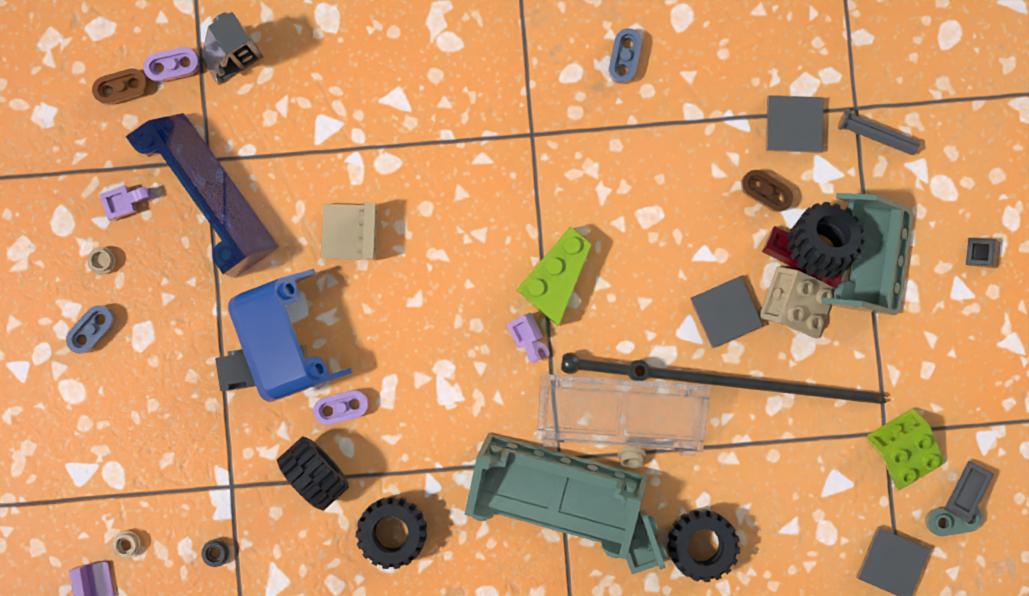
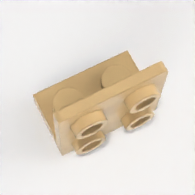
M364 202V205L324 204L321 257L323 259L376 261L378 205Z
M777 266L759 318L787 326L818 339L830 305L821 303L822 298L833 299L835 288L798 270Z

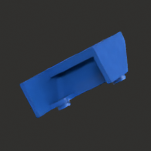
M314 269L281 277L232 297L228 303V311L258 393L265 401L274 402L352 373L351 368L329 374L328 368L321 358L313 356L305 359L288 315L286 306L293 304L298 299L297 283L315 275Z

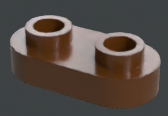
M751 170L741 180L743 193L773 212L785 211L793 202L791 189L761 170ZM751 180H756L759 183L758 189L750 187ZM775 194L781 195L782 202L780 204L774 202L773 196Z

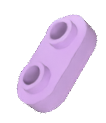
M181 47L155 53L147 57L144 62V72L155 82L170 81L196 73L200 66V60L192 49ZM184 59H190L191 62L188 67L182 66ZM158 65L164 66V70L161 73H156Z
M357 390L325 397L316 402L313 414L315 419L323 425H331L358 418L366 413L369 406L368 398L364 393ZM352 399L359 400L360 406L358 409L351 408L350 402ZM326 406H331L333 408V414L331 416H326L324 414V408Z

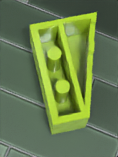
M570 226L516 289L521 296L557 326L560 324L591 243Z

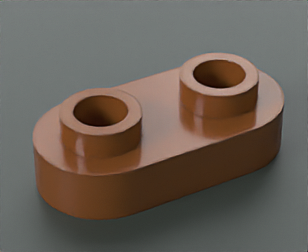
M130 68L98 78L92 86V93L95 99L102 104L112 105L142 96L147 91L148 79L140 70ZM133 80L139 81V85L136 88H131ZM112 87V94L106 96L105 89Z

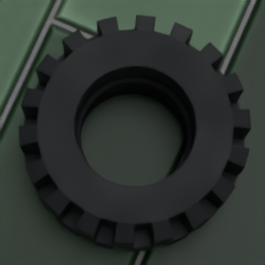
M823 202L822 205L819 203L813 204L811 208L808 207L788 234V240L790 241L787 244L788 250L793 251L790 255L791 258L799 262L797 266L800 269L804 267L807 270V274L812 275L815 273L817 278L823 279L825 275L828 279L834 278L836 275L840 276L852 265L864 249L865 236L862 235L864 229L862 225H858L859 219L856 216L852 217L850 210L847 208L843 210L841 205L836 203L831 206L830 202ZM818 234L830 239L834 247L825 244Z
M302 436L277 459L280 471L291 486L310 505L324 511L349 488L345 475L320 446L307 437Z
M390 496L385 499L381 498L372 503L362 513L357 523V546L359 549H362L363 557L365 559L369 558L374 566H377V564L381 565L382 569H389V567L398 569L402 565L407 566L413 559H416L423 549L427 538V523L424 521L422 511L416 508L417 505L413 502L409 503L405 498H396V496ZM394 516L406 524L408 538L402 546L388 548L377 539V524L385 517Z
M695 509L691 510V513L687 515L685 513L680 516L681 519L672 524L673 529L668 533L669 542L667 543L669 556L677 569L686 577H690L698 582L699 580L711 582V579L714 578L716 580L722 579L721 575L724 573L728 575L732 571L730 569L731 565H736L738 561L736 555L740 554V547H738L740 540L739 536L735 533L736 530L733 525L720 514L714 511L711 512L708 509H702V511ZM699 530H711L718 537L719 545L717 552L713 557L705 561L693 559L687 549L690 537Z

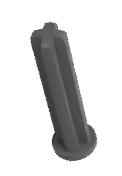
M849 109L844 111L838 124L839 130L847 129L909 155H915L920 146L919 140L851 114Z

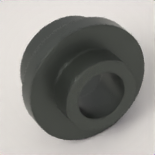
M212 539L203 546L201 555L207 565L219 567L227 562L230 550L224 541ZM213 548L220 550V557L216 558L212 555Z

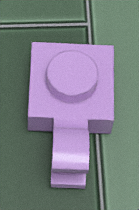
M123 185L99 194L109 221L135 213L137 211L134 204L153 199L151 189L146 188V186L130 192L128 186Z
M531 312L507 324L518 349L523 346L525 347L531 363H535L550 355L547 346L538 340L543 335Z

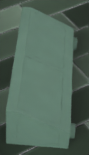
M488 433L476 457L464 515L471 516L478 521H486L495 514L602 543L601 548L609 557L627 560L648 476Z

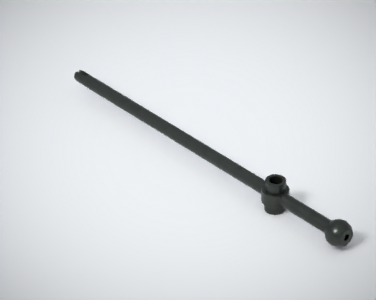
M570 352L562 356L561 370L566 374H574L578 370L628 375L635 382H642L647 378L876 404H885L887 402L874 400L873 398L874 396L887 397L884 393L649 367L642 360H635L630 364L579 359L578 355ZM637 366L641 367L642 374L640 376H637L635 374V368Z

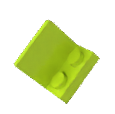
M913 408L866 436L869 444L883 458L893 483L898 490L905 488L945 463L930 425Z

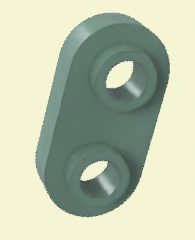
M944 507L932 509L927 514L925 523L931 533L937 536H949L977 530L983 522V515L981 510L977 508L973 520L967 523L963 519L945 511ZM941 518H945L946 525L940 528L938 521Z

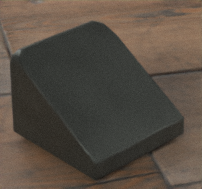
M968 238L966 265L998 268L1001 242L996 239Z

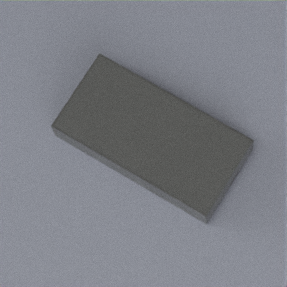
M968 461L944 510L969 523L994 473Z

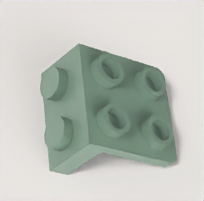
M644 510L638 514L627 556V563L631 574L658 566L660 570L665 569L664 561L669 560L664 545L661 541L657 542L654 535L659 533L655 519L652 515L647 516Z

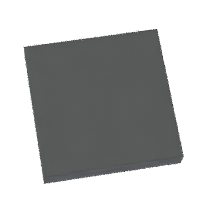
M769 95L767 97L766 151L821 153L824 97Z
M741 276L690 298L712 348L763 326Z
M877 527L856 578L897 596H912L930 549Z

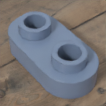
M626 28L621 30L616 35L608 72L610 78L619 84L630 82L637 70L642 38L634 29ZM630 40L633 46L625 48L623 41ZM624 66L627 69V73L621 75L617 72V68Z
M98 305L91 307L68 332L66 337L68 348L79 354L88 353L93 350L114 326L115 315L113 311L106 306ZM101 314L105 316V322L102 325L97 321L98 316ZM81 335H85L87 338V342L84 345H81L79 342Z

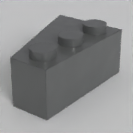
M233 11L229 14L224 12L213 19V23L208 26L201 59L217 85L264 57L247 29Z
M300 345L304 358H308L307 346ZM243 349L228 351V356L215 358L220 391L256 387Z

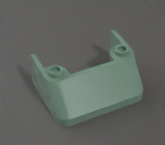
M837 193L836 198L849 203L847 209L851 211L850 215L852 217L856 216L859 219L858 225L863 226L864 232L862 235L865 236L864 249L851 265L849 281H842L837 286L834 292V299L822 298L821 303L844 309L897 315L902 304L913 223L912 210L908 206L880 195Z

